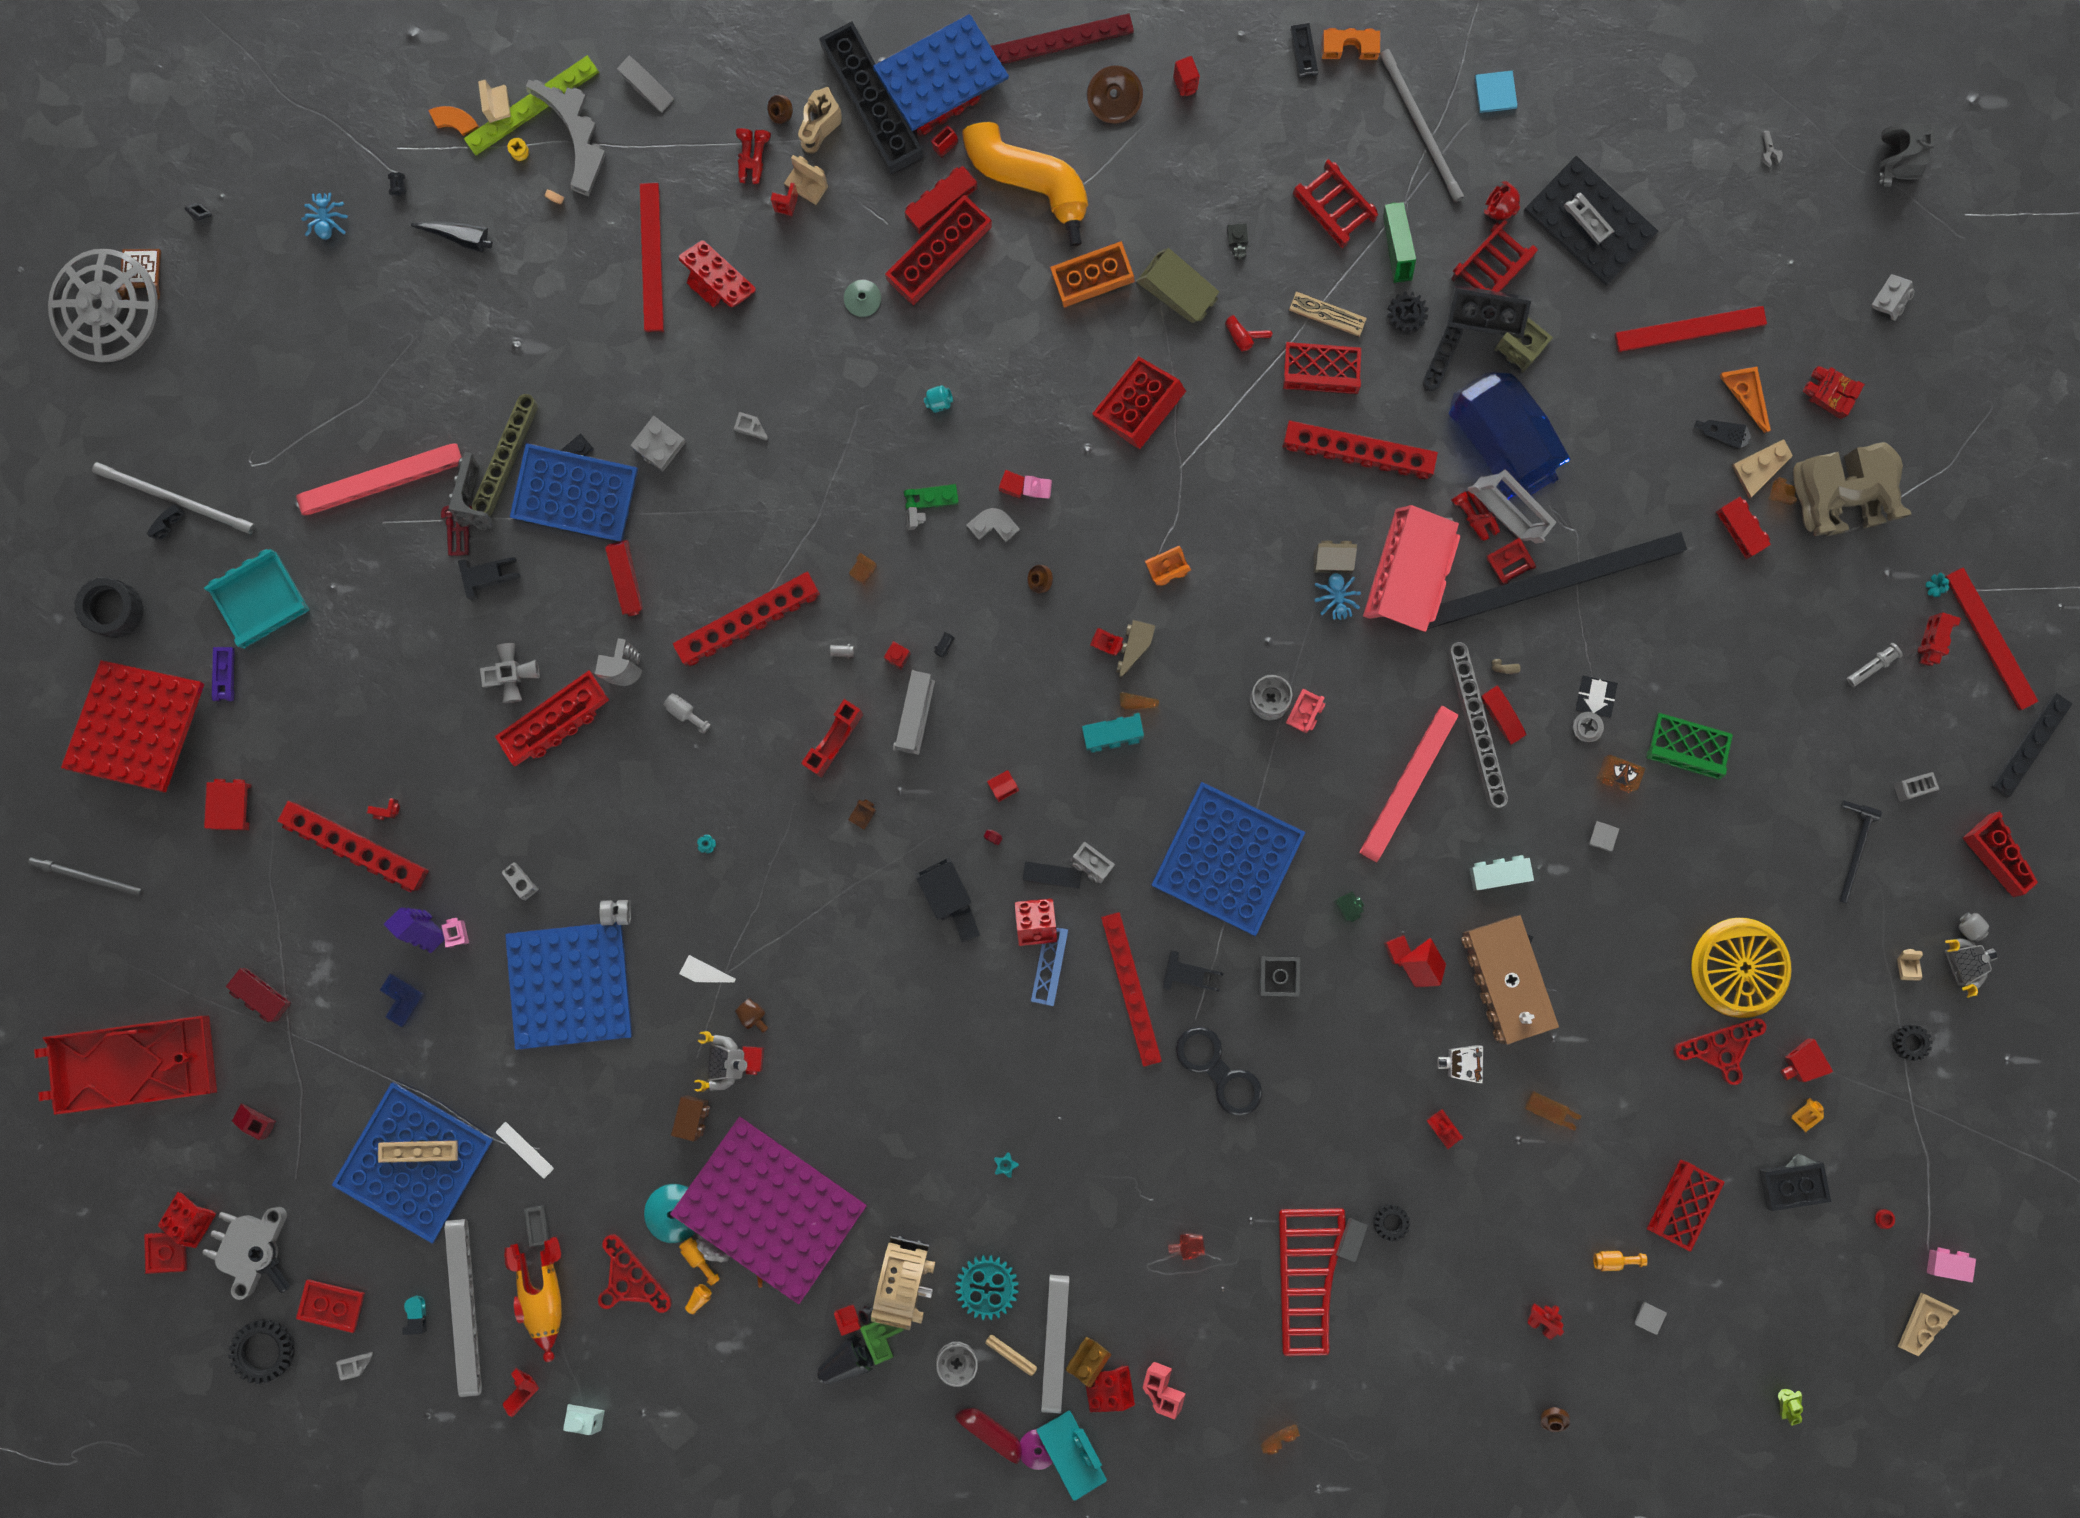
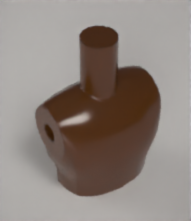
M750 998L735 1010L745 1028L750 1029L756 1025L762 1033L769 1029L761 1020L766 1013L765 1010Z

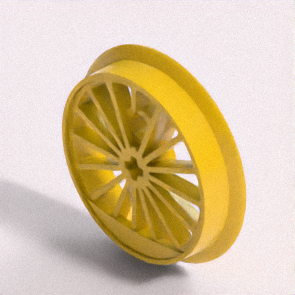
M1732 918L1715 924L1702 935L1693 952L1691 971L1698 993L1710 1007L1730 1017L1751 1018L1771 1010L1783 998L1791 979V960L1783 940L1770 927L1753 919ZM1750 936L1745 954L1743 937ZM1755 936L1764 937L1750 956ZM1732 938H1738L1740 955L1731 941ZM1726 940L1735 957L1716 944V942ZM1768 941L1774 949L1754 960ZM1714 946L1734 963L1710 957L1709 953ZM1776 952L1779 962L1754 965ZM1712 960L1732 966V968L1708 971L1707 961ZM1746 965V969L1740 970V966ZM1779 965V976L1755 968ZM1733 971V973L1711 985L1708 974ZM1755 973L1777 978L1778 981L1775 988ZM1735 976L1722 995L1719 996L1714 987ZM1754 978L1772 991L1769 996L1764 997ZM1744 982H1748L1750 985L1748 992L1742 990ZM1735 985L1736 994L1734 1002L1731 1004L1725 1000V997ZM1756 991L1761 1002L1753 1005L1751 995ZM1740 995L1747 997L1748 1006H1738Z

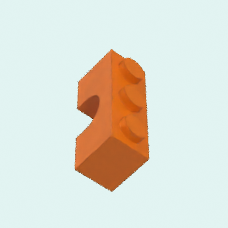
M1329 28L1324 30L1322 35V59H1340L1343 47L1353 45L1358 49L1359 59L1377 60L1380 54V31H1375L1371 28L1365 30Z

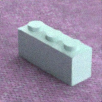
M1523 855L1514 856L1512 861L1505 862L1504 858L1493 860V864L1486 865V862L1474 863V867L1469 868L1473 891L1534 881L1530 858L1524 859Z

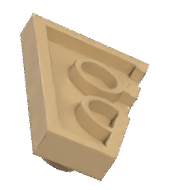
M1783 439L1733 464L1732 467L1749 499L1793 455Z
M1920 1293L1898 1347L1919 1356L1934 1340V1336L1941 1329L1945 1328L1948 1324L1947 1322L1959 1310Z

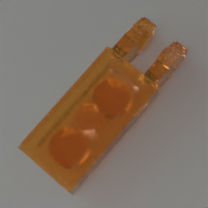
M1532 1091L1524 1108L1574 1131L1577 1127L1570 1122L1564 1121L1566 1115L1568 1114L1572 1118L1579 1120L1582 1117L1569 1110L1568 1107Z

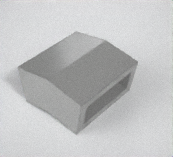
M1597 821L1589 845L1605 851H1613L1619 828Z
M1643 1302L1634 1324L1657 1335L1667 1312Z

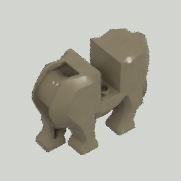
M1885 442L1867 447H1858L1846 454L1844 458L1849 475L1848 478L1844 477L1839 452L1812 457L1798 462L1794 466L1793 479L1802 505L1803 524L1809 532L1814 533V536L1824 534L1831 536L1849 530L1848 524L1839 518V514L1843 513V506L1852 507L1860 505L1862 507L1863 528L1874 527L1887 522L1886 518L1881 514V506H1883L1884 512L1887 513L1888 521L1912 515L1911 511L1901 503L1899 488L1903 468L1901 457Z

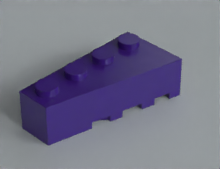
M401 907L384 923L397 939L411 943L413 946L420 944V949H426L429 953H432L445 940L443 931L431 920L433 917L425 909L422 911L421 909Z

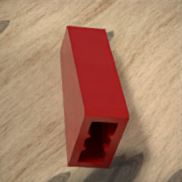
M624 540L611 543L605 547L622 615L628 614V617L638 615L639 611L643 609L629 542Z

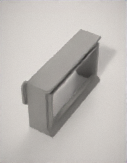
M1505 469L1499 474L1486 477L1481 476L1473 486L1468 487V491L1473 493L1522 542L1532 540L1534 543H1543L1545 541L1544 537L1556 524V521ZM1501 479L1543 522L1532 524L1496 488Z
M914 670L911 672L897 740L893 744V751H896L897 748L898 751L919 755L935 680L930 678L931 674Z

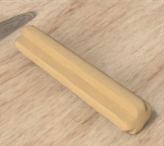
M990 1335L987 1338L986 1344L1028 1375H1034L1037 1370L1034 1364L995 1336Z

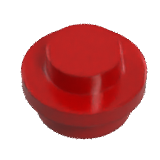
M1879 1210L1875 1215V1223L1882 1229H1890L1895 1223V1216L1889 1210Z

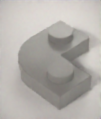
M996 508L982 511L966 525L978 540L994 529L1006 543L1020 531L1019 527L1004 511Z

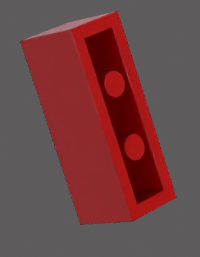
M1741 497L1716 511L1746 560L1771 545L1768 534L1762 531L1759 526V520L1751 514L1748 503L1744 499L1742 500Z

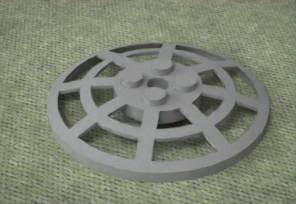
M93 249L71 259L56 276L48 301L50 323L61 344L80 358L100 363L121 360L138 350L152 332L158 311L156 288L147 270L136 259L112 249ZM99 254L96 265L87 266L77 273L72 268L79 260L90 255ZM109 254L120 257L129 262L133 267L127 272L122 273L114 267L105 265L106 256ZM95 270L94 281L85 284L80 277L87 272ZM103 271L111 272L119 278L112 284L103 282ZM65 273H67L70 280L64 288L61 300H55L58 285ZM138 273L146 285L148 302L137 301L135 289L129 280ZM75 283L79 288L76 299H67L69 290ZM123 284H125L128 290L130 300H122L117 290ZM101 299L102 306L96 309L95 303ZM67 307L76 308L78 318L73 323H71L68 317ZM54 308H61L64 322L69 328L63 337L56 325ZM122 308H129L128 316L122 325L117 318ZM136 309H147L148 315L140 334L135 338L128 331V328L134 320ZM84 322L92 326L93 337L86 336L78 331ZM112 325L117 330L108 336L101 337L100 327ZM75 335L83 341L93 343L95 355H89L73 348L69 344L72 337ZM120 336H123L130 343L126 348L116 353L103 355L101 344L114 341Z

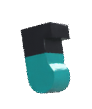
M416 1295L409 1298L404 1305L407 1312L408 1325L402 1327L403 1335L423 1334L427 1331L425 1300L423 1297Z

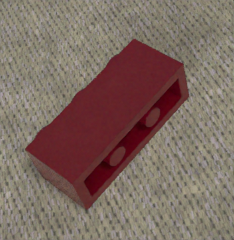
M240 968L226 985V988L230 990V995L236 999L241 998L248 1009L259 1012V1017L268 1023L277 1022L291 1004L290 1001L247 968Z

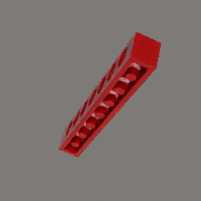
M1290 420L1286 427L1282 446L1287 447V450L1293 452L1298 450L1305 451V454L1311 456L1320 454L1330 460L1339 458L1342 459V462L1349 464L1353 462L1361 463L1363 467L1370 468L1376 466L1382 471L1395 470L1401 475L1414 474L1419 479L1432 477L1438 452ZM1304 435L1308 438L1309 442L1302 443L1299 437ZM1318 440H1325L1327 442V446H1319ZM1336 444H1344L1346 450H1338ZM1355 448H1362L1364 450V454L1358 455L1355 452ZM1375 451L1381 452L1382 455H1383V458H1382V459H1377V458H1375L1374 452H1375ZM1398 455L1401 458V462H1394L1392 456ZM1412 459L1418 460L1419 463H1420V466H1419V467H1414V466L1411 464V460H1412Z
M807 571L672 644L685 666H693L699 662L700 658L714 655L720 647L727 648L731 646L735 639L746 638L750 635V631L754 629L760 630L767 626V622L783 618L784 613L798 610L801 608V604L815 601L820 593ZM796 589L803 590V594L799 598L793 596ZM785 598L786 604L778 607L776 605L777 600ZM768 607L769 613L761 616L760 609ZM746 616L752 617V622L749 625L743 624V619ZM729 625L735 626V631L732 634L726 633V628ZM712 634L718 635V640L715 643L709 642V637ZM695 643H701V649L698 652H693L692 650Z
M287 801L277 820L283 824L282 828L290 832L295 830L299 832V837L308 841L311 838L317 841L315 845L323 849L329 847L333 849V854L341 858L345 855L350 858L349 862L359 867L362 864L368 867V872L374 875L380 873L384 875V880L392 884L396 881L402 884L400 888L410 893L412 890L419 891L429 870L295 802ZM301 817H304L305 823L300 827L298 821ZM320 825L322 832L317 836L315 829ZM335 834L339 836V841L336 844L332 842V837ZM351 843L356 845V850L353 853L349 851ZM371 851L373 858L368 862L366 854ZM389 860L390 867L389 869L385 870L383 868L384 861ZM405 868L407 870V876L404 879H402L400 877V871Z

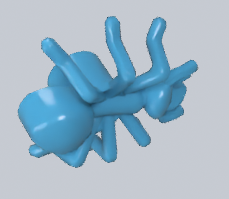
M319 193L316 196L317 200H315V194H312V201L319 206V209L310 204L304 205V207L318 213L305 214L301 218L302 221H306L308 218H315L314 221L307 225L308 230L305 235L308 236L311 233L313 225H315V233L323 240L331 237L333 227L342 234H345L346 232L331 217L338 216L347 219L348 216L338 212L329 213L333 207L343 206L344 203L333 202L326 209V206L331 201V193H328V199L325 193L323 198Z
M1334 573L1328 578V586L1315 583L1316 587L1329 591V595L1316 598L1314 601L1332 600L1320 612L1321 615L1325 614L1335 603L1337 606L1332 612L1333 620L1336 619L1335 612L1339 620H1341V615L1344 620L1346 619L1347 611L1349 616L1352 617L1351 609L1347 608L1343 604L1344 602L1352 604L1356 609H1360V606L1355 601L1344 598L1350 595H1361L1360 591L1346 593V589L1355 580V577H1352L1345 586L1344 578L1338 573Z

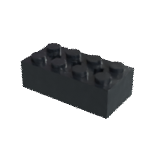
M1454 285L1447 326L1505 335L1508 332L1513 337L1523 339L1531 298ZM1470 304L1473 305V307H1475V309H1471L1470 312H1467V308H1465L1468 307ZM1491 308L1492 311H1494L1490 312L1489 315H1486V312L1484 310ZM1507 311H1510L1512 315H1509L1508 318H1505V315L1503 314Z

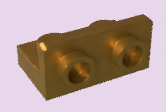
M1086 1337L1073 1358L1069 1361L1065 1371L1074 1375L1086 1386L1091 1387L1112 1354L1098 1342Z

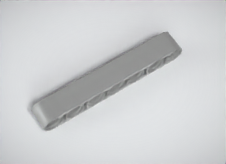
M1050 1275L1041 1405V1412L1061 1413L1069 1276Z

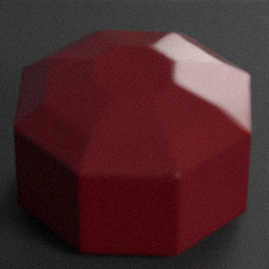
M990 829L986 830L983 836L984 839L997 846L1000 845L1003 839L998 832Z

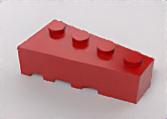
M1998 811L1988 814L1962 839L2012 897L2025 895L2038 881L2027 861L2020 854V847L2010 835L2012 832L2002 820L2003 815Z

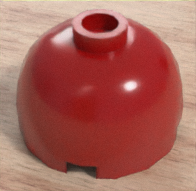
M1507 181L1501 182L1504 184L1501 187L1496 186L1485 203L1489 206L1487 210L1484 209V213L1492 219L1506 220L1512 215L1515 216L1520 210V194Z

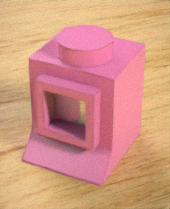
M452 918L446 920V924L441 925L445 939V948L469 943L464 921Z

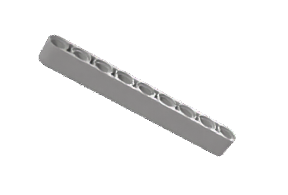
M1457 642L1448 649L1449 662L1487 803L1491 808L1499 809L1507 804L1508 796L1469 651L1464 643ZM1455 647L1461 649V656H1456L1454 654L1453 650ZM1459 666H1464L1467 669L1466 675L1459 673ZM1464 684H1468L1471 686V693H1466L1464 691ZM1470 702L1476 704V712L1469 710L1468 705ZM1474 721H1479L1481 723V730H1476L1474 728ZM1480 739L1486 741L1487 746L1485 749L1479 747L1478 742ZM1484 758L1491 760L1492 765L1490 768L1483 764ZM1490 776L1496 778L1497 783L1495 786L1489 784L1488 779ZM1495 795L1501 797L1502 802L1500 805L1494 803L1493 797Z
M467 1219L450 1220L445 1222V1239L459 1397L481 1395L482 1384L469 1226Z

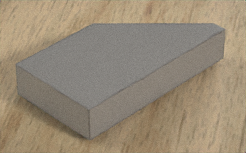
M370 1352L337 1361L336 1365L340 1381L361 1376L374 1353Z

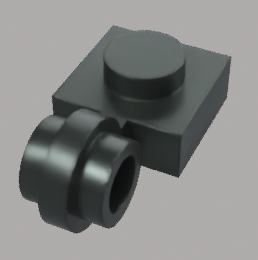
M1247 224L1228 225L1229 246H1237L1233 247L1234 258L1242 260V258L1246 257V248L1241 245L1248 244Z

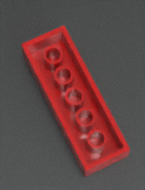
M964 194L885 273L886 280L914 306L992 228V220Z

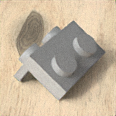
M1891 274L1872 303V308L1890 314L1891 320L1895 321L1904 312L1908 300H1911L1914 296L1915 290L1912 281Z
M1085 841L1070 860L1074 868L1079 871L1083 870L1088 874L1090 880L1100 884L1115 865Z

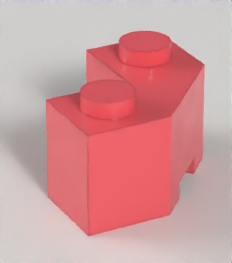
M1153 1362L1147 1369L1143 1389L1153 1402L1152 1406L1156 1413L1175 1420L1182 1410L1186 1393L1168 1387L1172 1368Z

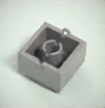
M653 415L630 446L644 458L645 462L653 464L663 472L686 442L683 437Z

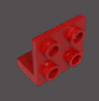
M1052 898L1015 902L1019 946L1057 942Z
M177 1192L161 1218L158 1227L178 1245L196 1248L216 1213L209 1209L197 1207L183 1193Z
M1121 1366L1112 1371H1101L1092 1386H1086L1090 1412L1124 1411L1135 1406L1129 1366Z

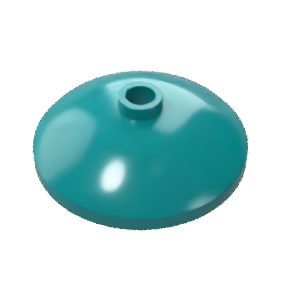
M681 1184L664 1185L655 1190L647 1200L644 1210L645 1223L649 1231L657 1239L667 1243H679L696 1233L676 1218L668 1216V1213L675 1208L689 1187Z

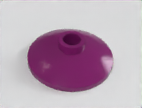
M1037 1429L1027 1432L1020 1441L1022 1448L1021 1460L1027 1467L1041 1470L1049 1467L1053 1462L1036 1432ZM1036 1448H1041L1042 1452L1040 1454H1036L1034 1450Z

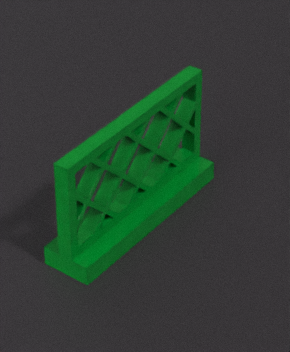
M1658 713L1646 758L1720 780L1727 772L1726 764L1733 734ZM1661 719L1668 721L1672 728L1664 731L1660 725ZM1681 725L1687 726L1690 734L1683 737L1678 727ZM1672 730L1675 731L1679 740L1671 743L1666 733ZM1704 731L1709 739L1701 742L1696 733ZM1691 735L1698 744L1692 748L1685 741ZM1663 736L1668 744L1664 748L1656 746L1657 738ZM1718 736L1727 738L1725 745L1721 748L1714 739ZM1681 741L1687 751L1683 753L1677 752L1673 745ZM1708 741H1711L1716 749L1710 754L1703 745ZM1700 747L1705 756L1701 759L1697 758L1692 750ZM1718 752L1722 758L1721 764L1714 763L1710 756Z

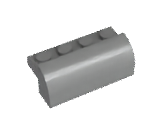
M618 638L614 657L598 655L595 675L613 685L628 686L635 683L643 671L636 666L640 662L641 655L638 653L639 650L625 639Z

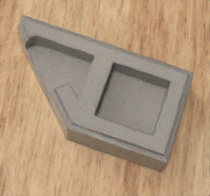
M739 412L733 430L768 441V437L758 418Z

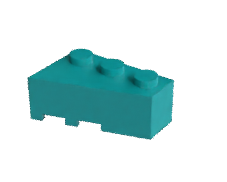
M1136 713L1131 717H1119L1116 720L1082 726L1086 750H1091V753L1102 751V747L1109 746L1110 749L1121 747V743L1128 742V745L1140 743L1139 740L1144 737L1140 713Z

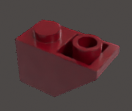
M240 1104L232 1119V1122L242 1132L258 1140L267 1139L276 1123L275 1120L244 1104Z

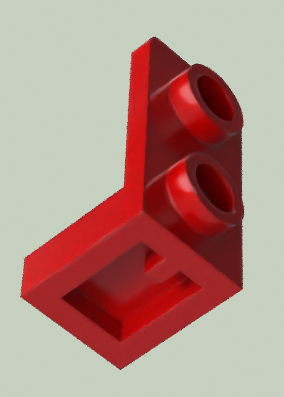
M517 1368L511 1373L517 1389L503 1403V1407L510 1417H513L539 1389L532 1376Z

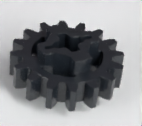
M1404 291L1402 297L1400 294H1397L1396 300L1392 298L1390 301L1391 305L1387 308L1391 312L1387 314V317L1392 318L1389 322L1390 325L1396 324L1395 330L1400 327L1401 333H1404L1405 329L1412 333L1413 328L1418 331L1420 326H1424V320L1428 318V315L1425 313L1429 308L1424 307L1426 300L1420 301L1421 295L1414 297V292H1412L1409 296ZM1412 308L1410 313L1404 317L1405 312Z

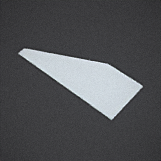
M690 955L679 973L694 982H735L736 980Z

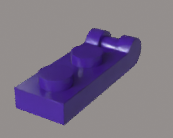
M213 647V701H220L221 699L234 701L235 648ZM220 686H225V692L220 691Z

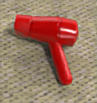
M1235 315L1227 318L1225 322L1234 343L1242 352L1249 350L1254 345L1253 339L1271 338L1273 335L1270 330L1247 331L1239 323Z

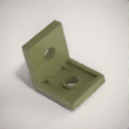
M1529 317L1524 336L1530 338V345H1524L1521 342V338L1513 337L1507 332L1494 349L1496 352L1499 350L1504 354L1508 362L1511 364L1514 362L1520 367L1522 373L1525 372L1553 338Z

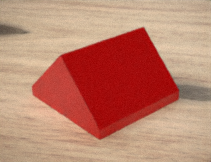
M1429 938L1400 960L1402 967L1415 987L1441 986L1446 963L1433 940Z

